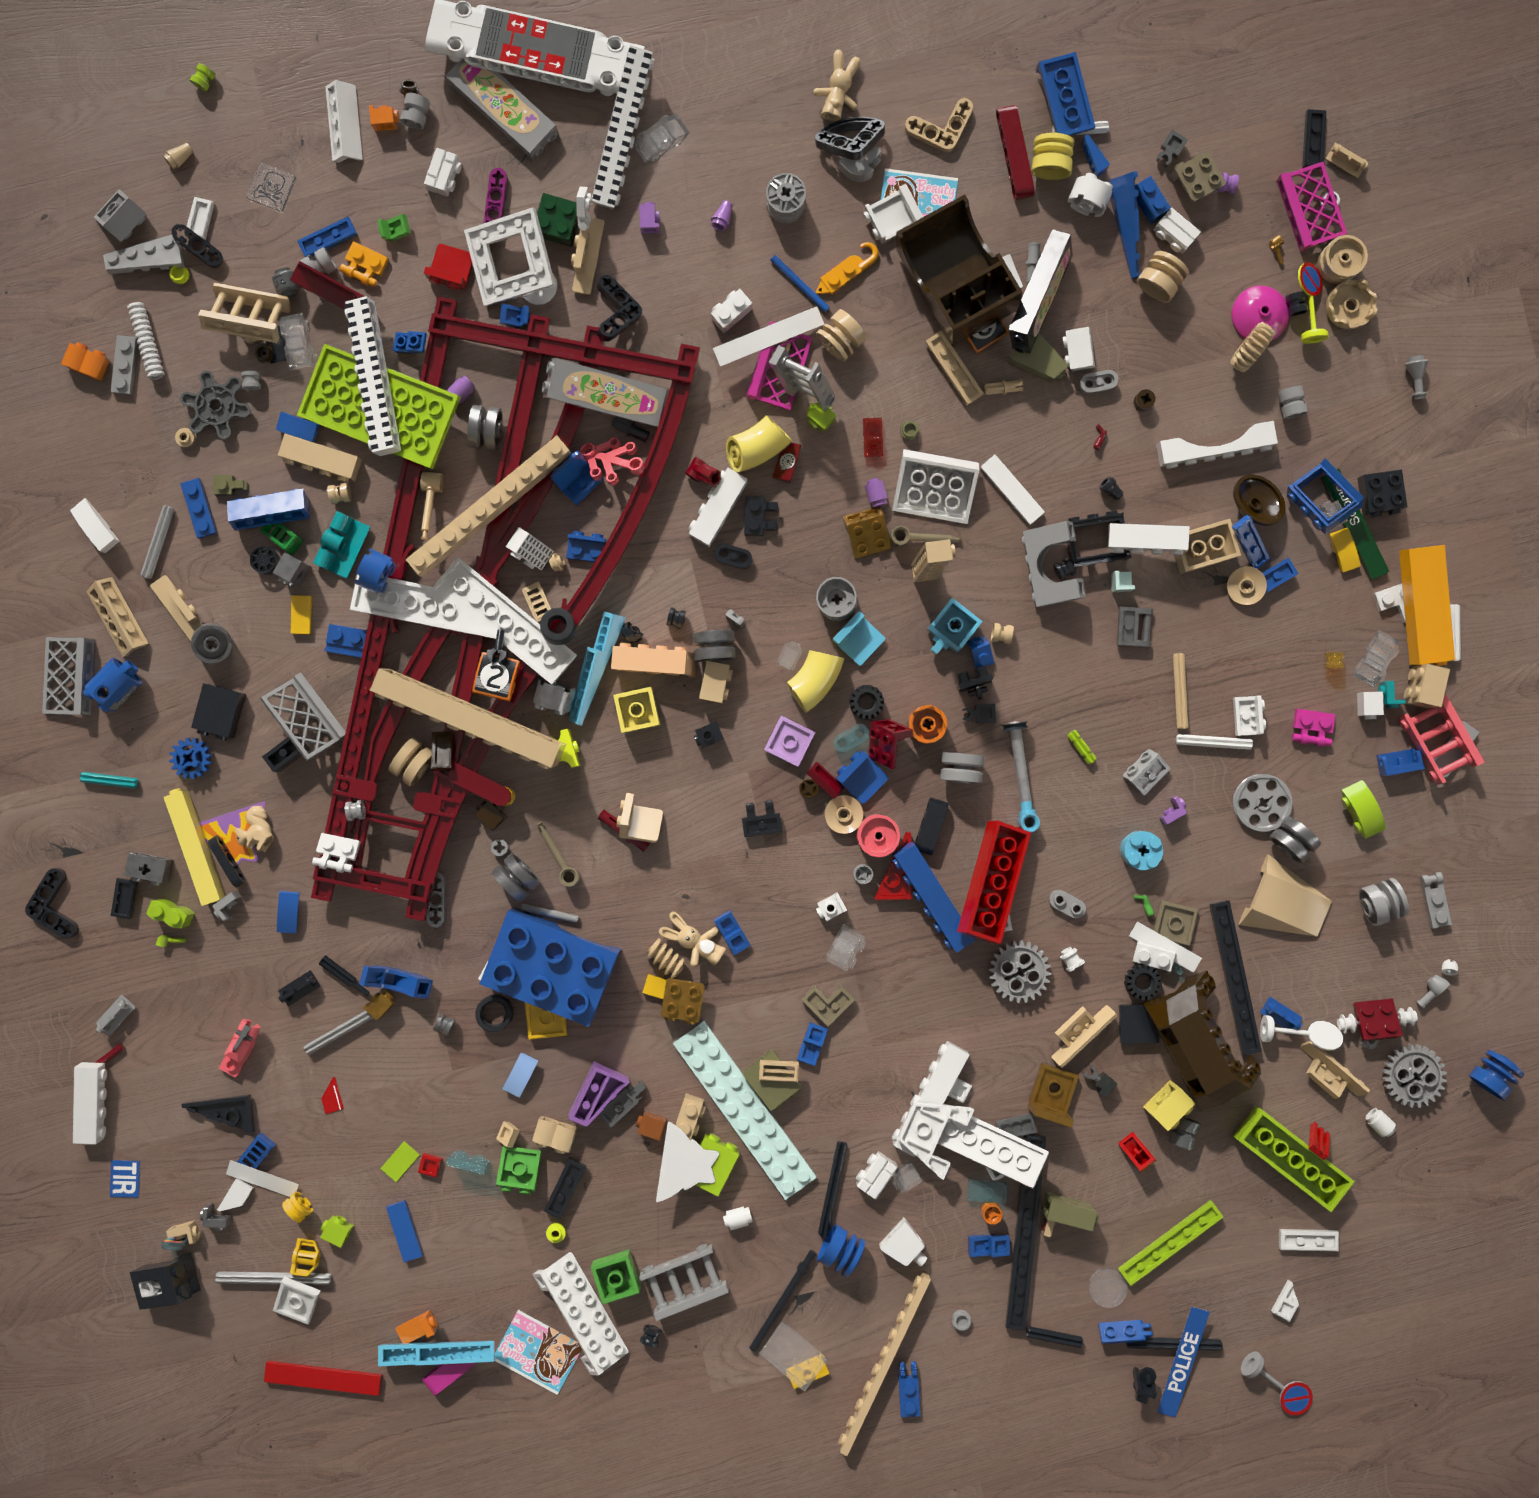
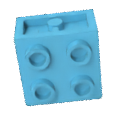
M860 611L832 640L859 666L885 640V637L864 618L865 615Z

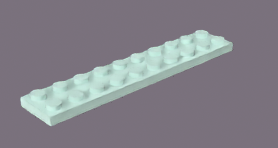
M705 1020L673 1042V1045L785 1200L817 1178L762 1099L742 1075L741 1070Z

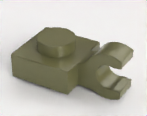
M213 475L214 495H234V490H248V482L235 480L233 475Z

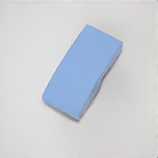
M521 1052L503 1086V1090L520 1098L538 1060Z

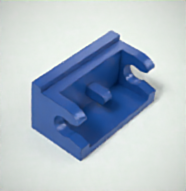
M1416 748L1376 755L1380 776L1425 769L1420 750L1416 751Z

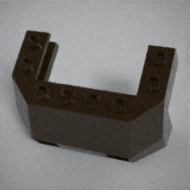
M1208 971L1187 977L1174 993L1142 1004L1200 1111L1222 1105L1250 1090L1261 1074L1260 1065L1254 1060L1253 1056H1250L1243 1066L1239 1060H1235L1231 1053L1230 1045L1226 1043L1222 1036L1221 1028L1213 1019L1212 1011L1210 1008H1207L1205 1001L1216 988L1215 981Z

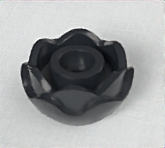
M631 622L623 624L621 634L626 640L631 643L642 640L643 633L640 632L639 627L632 626Z

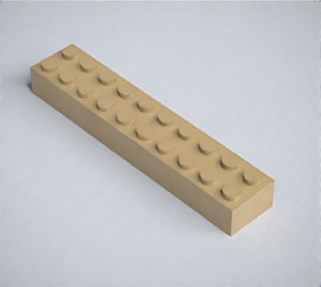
M378 669L370 689L380 699L394 700L393 704L402 708L404 706L410 707L411 712L415 714L429 715L430 720L437 723L445 722L450 729L456 731L458 729L466 731L465 735L472 738H483L484 743L491 746L499 745L504 752L510 754L512 752L520 754L519 758L529 762L530 760L537 761V765L544 769L558 766L567 745L391 669Z

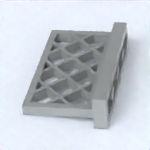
M46 637L42 714L91 715L92 699L88 698L83 691L85 690V685L93 678L95 639ZM52 642H58L61 646L56 653L52 650ZM73 642H77L76 651L72 654L68 647ZM65 651L69 658L63 663L59 656ZM56 660L60 667L54 672L51 669V664ZM74 661L76 668L71 673L67 666ZM63 670L68 674L64 682L58 677ZM54 679L60 685L55 691L50 688V684ZM71 680L75 683V689L72 692L66 687ZM62 689L68 695L63 701L57 696ZM54 698L59 705L54 710H49L50 701ZM70 699L74 702V711H70L65 706Z
M301 672L290 681L260 698L306 761L345 738V730ZM292 686L296 691V696L284 695L285 689ZM271 697L281 698L280 705H271L267 699ZM283 699L294 701L293 709L283 708ZM297 702L305 703L308 707L307 712L297 711ZM281 711L292 713L291 722L282 720L280 717ZM295 714L306 716L305 725L294 723ZM309 717L318 720V728L307 726ZM293 727L304 729L303 737L294 736L292 733ZM306 731H316V740L305 738ZM320 733L328 734L332 740L328 743L319 741ZM304 742L315 744V750L308 754L304 749Z

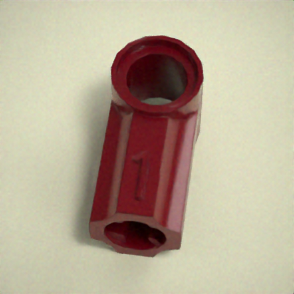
M694 457L685 472L694 481H702L711 486L718 485L721 481V472L697 457Z

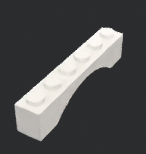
M1274 421L1254 424L1239 439L1221 446H1198L1181 438L1160 441L1156 444L1160 467L1166 466L1167 469L1178 467V464L1185 463L1186 466L1196 464L1197 460L1204 459V462L1216 460L1215 457L1223 456V459L1234 457L1236 453L1249 455L1253 453V450L1260 449V452L1270 451L1278 441Z

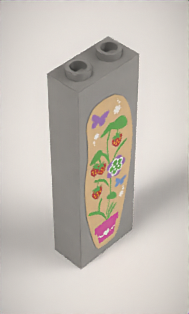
M463 59L446 74L448 83L532 160L535 156L538 157L542 154L548 142L551 143L556 138L558 133L556 125L498 72L471 66Z
M557 358L548 362L546 369L548 379L544 381L542 387L543 398L651 427H658L667 389Z

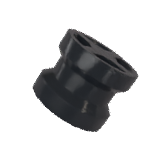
M1065 558L1061 563L1053 565L1054 571L1061 581H1064L1069 575L1073 576L1076 574V570L1069 558Z
M671 607L666 625H674L678 629H682L686 611H677Z
M644 1325V1335L641 1336L640 1343L652 1348L658 1347V1338L661 1336L662 1330L654 1325Z

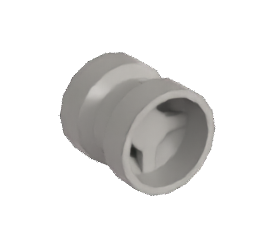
M860 864L855 867L853 876L858 883L867 884L873 878V871L868 865Z

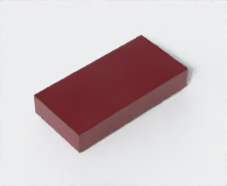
M817 761L806 773L833 799L845 788Z

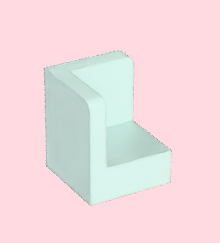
M1114 571L1111 573L1112 592H1131L1135 590V585H1132L1131 572Z

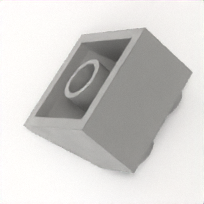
M118 189L94 218L122 242L131 236L132 230L136 225L139 226L143 223L146 213Z

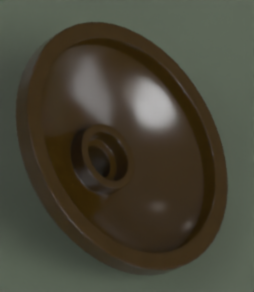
M1250 474L1241 477L1236 482L1233 489V497L1238 510L1243 516H1250L1253 523L1262 526L1274 525L1283 518L1286 509L1285 501L1279 489L1271 481L1262 476Z

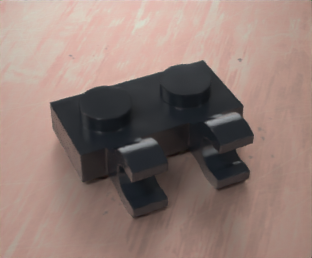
M745 496L744 535L763 536L764 530L777 531V521H764V511L778 512V502H765V497Z
M772 800L765 801L766 814L755 816L753 802L746 803L747 817L742 818L744 837L782 832L780 813H774Z

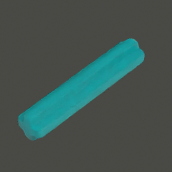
M81 772L80 781L84 783L136 789L139 782L137 778L89 772Z

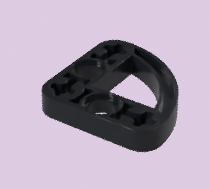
M852 117L833 122L816 133V147L850 160H860L884 136L885 123L880 119L871 117ZM861 130L854 139L838 135L847 131Z

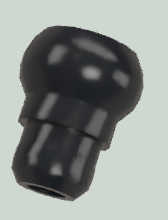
M1107 477L1099 486L1103 494H1107L1114 500H1119L1123 496V491L1119 488L1113 477Z

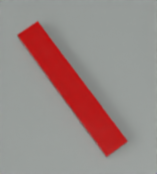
M267 1361L264 1374V1382L376 1396L380 1394L382 1374L277 1361Z

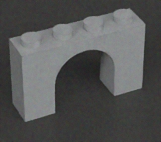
M1064 521L1023 531L1022 543L1027 552L1025 560L1030 569L1029 581L1033 586L1034 593H1032V599L1036 607H1045L1086 598L1083 579L1076 578L1056 583L1046 576L1043 569L1044 557L1052 547L1076 541L1073 522Z

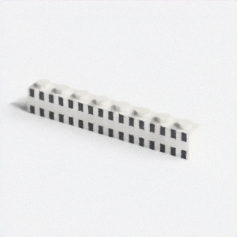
M630 45L628 48L591 198L592 204L612 210L615 205L618 206L621 194H618L619 186L623 187L626 176L622 173L624 167H628L630 156L627 153L629 148H633L635 137L632 136L634 128H638L640 117H637L638 109L642 110L645 100L642 97L643 89L647 90L650 78L646 76L648 70H652L654 58H651V51Z
M367 296L346 301L345 315L349 320L350 327L348 328V333L353 343L351 350L356 360L355 372L360 382L358 389L363 399L361 406L366 416L365 428L369 433V449L378 456L401 451L375 301Z

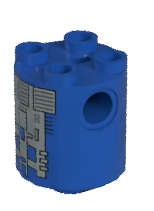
M112 657L85 685L83 693L90 699L94 698L99 703V708L104 712L108 713L109 710L115 712L143 682L136 674L139 671L132 662L126 660L123 663Z

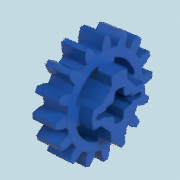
M185 738V742L183 740L178 741L179 746H172L175 752L169 753L173 756V759H170L169 762L174 763V766L171 768L172 770L178 769L176 773L178 776L183 774L185 779L189 777L196 779L197 775L202 777L204 776L203 771H209L207 765L213 764V762L209 761L213 754H208L211 748L204 747L205 741L199 742L198 738H193V740ZM187 746H194L190 750L185 749ZM192 766L198 768L194 771H188Z

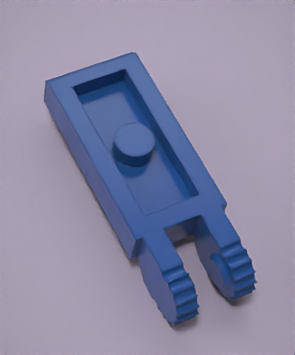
M911 1361L912 1375H905L904 1362H899L901 1417L920 1416L916 1361Z

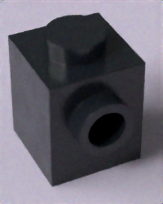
M716 721L695 730L696 735H694V739L698 746L702 745V748L724 740Z

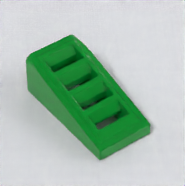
M281 523L276 524L277 526L271 534L269 532L275 524L266 525L261 528V533L290 555H294L303 543L300 537Z

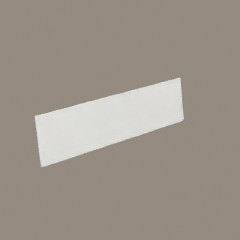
M1139 922L1135 924L1129 935L1139 942L1175 951L1174 962L1193 973L1202 959L1200 956Z
M230 1160L226 1175L288 1197L295 1191L297 1192L299 1185Z

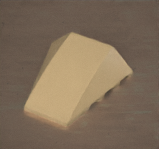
M1267 854L1260 870L1264 874L1250 908L1245 907L1238 925L1317 937L1332 901Z

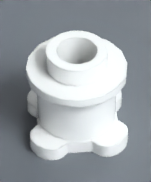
M1068 947L1061 952L1060 959L1064 960L1066 971H1073L1085 963L1084 960L1079 958L1076 948Z

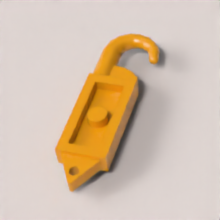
M869 242L861 244L860 248L869 247L872 250V255L865 261L856 255L845 259L820 277V284L816 294L830 293L832 295L860 275L878 259L877 247Z

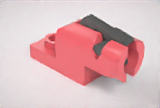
M242 1019L224 1054L226 1056L219 1067L220 1070L235 1078L238 1077L256 1042L254 1041L261 1028L258 1024L251 1027L252 1021L248 1019Z

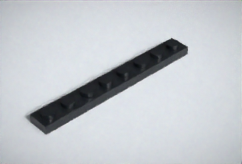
M1230 900L1211 903L1209 906L1241 1054L1248 1055L1262 1052Z

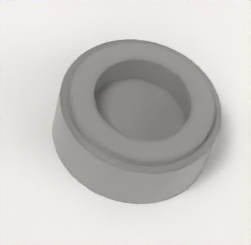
M957 1310L952 1315V1323L955 1329L965 1331L971 1326L972 1320L967 1311Z

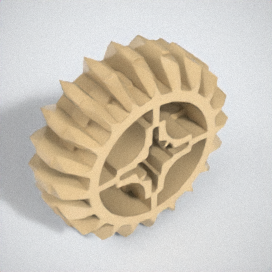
M1264 322L1258 323L1231 358L1230 364L1234 366L1233 368L1243 373L1254 364L1275 335L1272 327Z

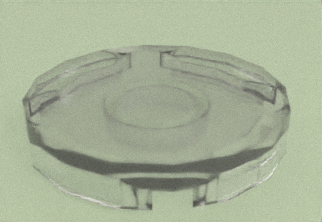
M1113 1268L1099 1269L1089 1279V1294L1094 1302L1101 1307H1116L1127 1296L1128 1287L1126 1280L1120 1272Z

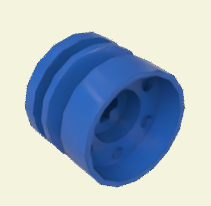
M1487 1050L1485 1054L1492 1061L1482 1057L1481 1061L1486 1066V1069L1475 1066L1469 1077L1495 1097L1506 1101L1513 1091L1506 1083L1510 1082L1517 1085L1519 1081L1514 1076L1521 1079L1525 1074L1507 1057L1492 1050Z
M835 1224L820 1248L817 1262L830 1267L836 1261L835 1272L838 1273L842 1270V1276L848 1277L862 1257L865 1240L859 1238L856 1241L857 1235L855 1234L846 1240L847 1230Z

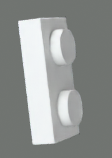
M1138 941L1133 961L1171 972L1176 952Z

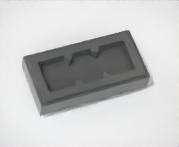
M1033 1113L995 1121L996 1128L1016 1137L1037 1133Z

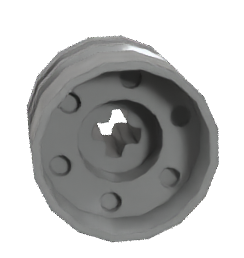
M781 173L774 176L768 183L766 188V208L769 215L777 222L792 223L797 221L805 210L806 188L798 176L791 173Z
M832 577L820 584L816 600L819 610L825 618L831 621H843L853 615L857 608V594L850 581L842 577ZM837 596L840 600H843L839 602V605H836L835 602H832L835 600V597Z

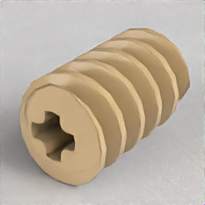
M659 938L647 950L649 953L647 960L654 957L653 965L660 963L659 970L666 968L664 974L672 973L671 978L674 979L686 966H683L685 959L677 960L679 954L671 955L673 949L670 948L666 951L667 943L660 946L661 938Z

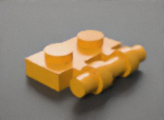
M353 241L345 257L351 264L349 266L341 264L339 271L345 273L349 278L354 277L360 280L366 286L369 284L375 287L377 280L372 277L374 274L382 276L389 259ZM361 267L366 269V272L363 274L357 271V269Z

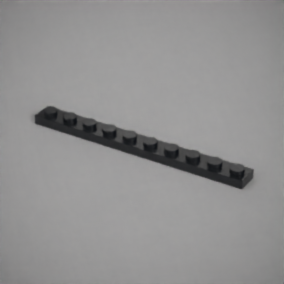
M1026 1135L1025 1141L1045 1150V1136ZM1043 1169L1034 1189L1020 1184L1005 1327L1008 1329L1025 1330Z

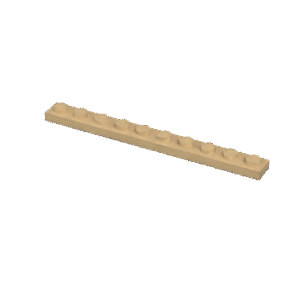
M923 1271L920 1276H916L912 1294L909 1293L905 1299L906 1306L903 1311L899 1312L896 1319L898 1323L895 1329H891L888 1336L889 1342L887 1346H883L880 1352L881 1359L878 1364L875 1363L871 1372L873 1376L870 1381L867 1380L863 1388L865 1393L862 1399L859 1398L856 1402V1412L854 1416H850L848 1419L847 1431L845 1434L842 1433L839 1438L840 1453L848 1456L931 1281L929 1274Z

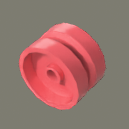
M880 814L870 815L863 819L856 834L857 842L861 849L870 856L875 857L887 856L894 852L900 840L899 828L895 821L888 816ZM877 832H881V839L875 838Z

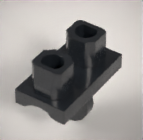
M985 666L974 670L977 678L970 680L968 671L958 674L959 684L957 688L959 693L974 688V690L968 692L969 697L976 695L978 700L983 699L982 693L987 692L988 689L987 686L981 688L979 686L992 683L993 680L992 674L988 673Z
M1134 1367L1132 1372L1134 1378L1133 1387L1136 1389L1135 1399L1138 1402L1147 1404L1149 1398L1155 1399L1157 1396L1155 1386L1156 1372L1149 1367L1141 1370Z

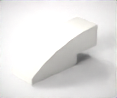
M86 498L70 510L82 530L100 552H108L120 541L110 530L111 527Z

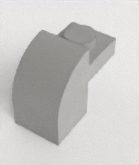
M876 146L864 159L854 161L843 157L838 162V169L851 181L865 182L873 177V169L881 162L882 151Z

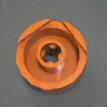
M924 705L913 710L909 715L907 727L913 729L912 738L915 741L923 744L934 743L945 734L947 718L943 711L937 707ZM925 719L927 720V722L931 721L932 725L929 726V730L926 727H923L922 725L925 723Z

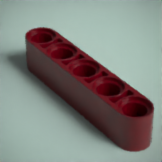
M1016 105L997 108L996 118L1013 198L1018 200L1033 197L1035 194L1034 183L1018 108Z

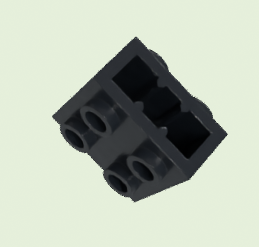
M1402 469L1365 474L1357 478L1359 493L1364 497L1362 506L1363 516L1370 515V518L1382 516V513L1389 512V515H1396L1408 507Z

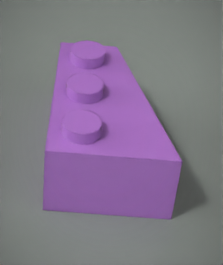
M593 1061L568 1112L569 1119L587 1127L603 1111L604 1107L630 1083L628 1076Z

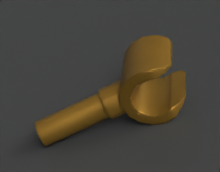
M1277 236L1269 242V247L1276 253L1279 265L1284 263L1279 248L1284 244L1281 236Z

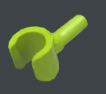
M161 935L157 938L156 945L167 947L168 942L185 943L186 939Z

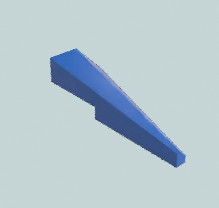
M1137 171L1111 179L1109 182L1113 185L1110 200L1131 279L1140 276L1138 265L1140 253H1137L1136 242L1139 241V210L1136 198L1138 190L1135 188V179L1138 177Z

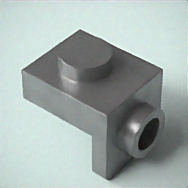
M208 1203L201 1210L200 1220L203 1221L202 1227L224 1230L232 1223V1215H213V1203Z

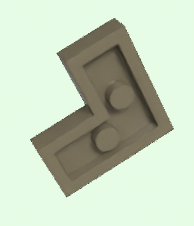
M814 985L801 1000L829 1027L855 1001V998L842 985L829 998Z

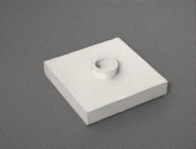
M284 1277L273 1311L309 1325L321 1290Z

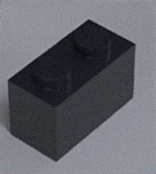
M287 737L263 755L262 758L273 772H281L300 758L302 754ZM304 742V749H305L306 752H307V751L310 750V748H309V746Z

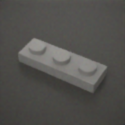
M121 335L116 337L111 392L113 394H133L138 339L136 337Z

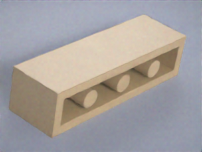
M284 434L278 456L286 464L294 466L297 463L301 465L302 469L308 471L316 469L319 470L321 475L330 477L332 474L338 476V480L347 483L349 480L356 481L362 460L357 456L288 434Z

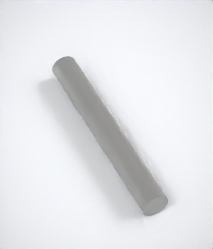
M523 903L521 911L568 922L578 923L579 919L577 915Z

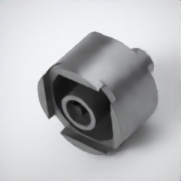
M206 623L194 631L191 638V648L195 656L202 662L209 664L218 663L226 659L230 654L232 641L230 634L224 627L215 623ZM212 639H215V644L217 645H212L211 648H209L208 643L206 641H211Z
M539 679L533 703H535L534 708L546 710V708L553 709V713L558 715L571 712L576 688L570 689L571 686L560 682H555L553 685L544 683L545 679Z

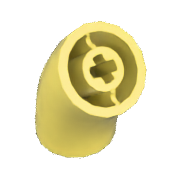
M766 415L750 429L730 436L727 439L726 454L729 465L735 472L749 470L776 456L792 440Z
M809 650L807 659L800 671L787 682L791 694L805 713L815 707L830 691L840 673L844 658Z

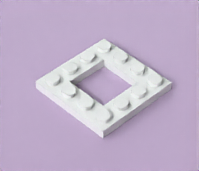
M532 207L464 230L484 306H491L555 285L536 208ZM521 234L530 271L498 281L489 244Z

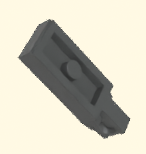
M641 1080L634 1087L631 1084L628 1087L626 1086L604 1107L599 1116L612 1128L640 1101L642 1096L639 1093L646 1088V1085Z

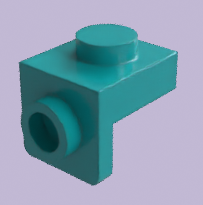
M1394 681L1380 682L1378 692H1383V705H1387L1388 708H1400V704H1406V700H1395Z

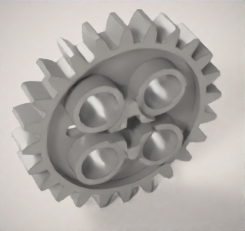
M1014 940L1012 941V946L1004 943V950L1000 947L998 948L999 955L993 953L996 960L989 961L994 965L988 968L989 971L993 972L992 975L988 976L989 979H995L991 985L998 986L995 990L997 993L1003 991L1002 998L1009 995L1008 1000L1010 1002L1014 997L1017 1003H1020L1021 998L1027 1003L1029 996L1035 1000V993L1041 996L1039 990L1047 989L1043 985L1044 982L1050 983L1046 976L1052 974L1046 971V969L1051 967L1050 964H1045L1048 957H1041L1044 951L1036 952L1038 946L1034 945L1031 948V942L1029 941L1025 946L1023 940L1019 941V945ZM1022 954H1027L1029 957L1026 963H1020L1019 958ZM1006 962H1010V971L1003 972V964ZM1032 963H1035V966L1027 968ZM1018 967H1020L1021 969H1025V970L1022 971V975H1021V976L1018 975V974H1015V973L1018 972V970H1017ZM1031 971H1036V979L1030 981L1028 974ZM1014 974L1007 980L1004 979L1006 976ZM1013 980L1020 981V986L1017 989L1011 988Z
M1408 1044L1407 1049L1404 1046H1400L1401 1052L1394 1049L1395 1056L1388 1055V1058L1391 1060L1390 1063L1384 1062L1388 1068L1382 1069V1072L1387 1074V1076L1382 1077V1080L1388 1082L1384 1085L1385 1088L1390 1089L1388 1094L1394 1095L1393 1099L1398 1102L1400 1100V1104L1404 1106L1407 1103V1106L1413 1108L1414 1104L1416 1107L1421 1108V1102L1428 1106V1100L1435 1102L1434 1095L1441 1096L1438 1090H1445L1441 1083L1447 1082L1446 1079L1442 1078L1447 1072L1441 1070L1445 1064L1438 1063L1441 1057L1435 1056L1436 1052L1429 1051L1428 1047L1424 1046L1422 1048L1418 1044L1415 1047ZM1418 1058L1419 1063L1414 1067L1413 1062ZM1403 1069V1076L1398 1078V1072ZM1430 1073V1080L1426 1082L1425 1077ZM1415 1085V1091L1410 1094V1087Z

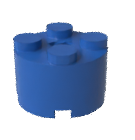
M369 549L368 551L371 554L364 555L356 572L359 575V579H355L354 583L376 594L379 592L384 593L388 587L386 580L389 575L392 576L397 565L394 564L393 558L374 549Z

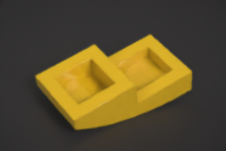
M1344 528L1330 533L1332 551L1336 553L1339 570L1344 573L1360 567L1357 549L1349 529Z

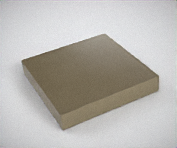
M1160 900L1153 931L1177 944L1190 946L1199 909Z

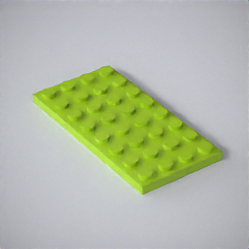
M324 344L297 416L368 444L370 439L369 433L365 428L366 416L361 406L363 399L358 389L360 382L355 372V357L353 354ZM387 368L401 451L392 454L433 469L461 397Z

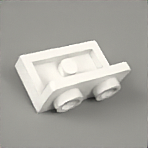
M1261 695L1233 698L1236 736L1264 734L1266 721L1263 719L1262 711L1265 709V703Z

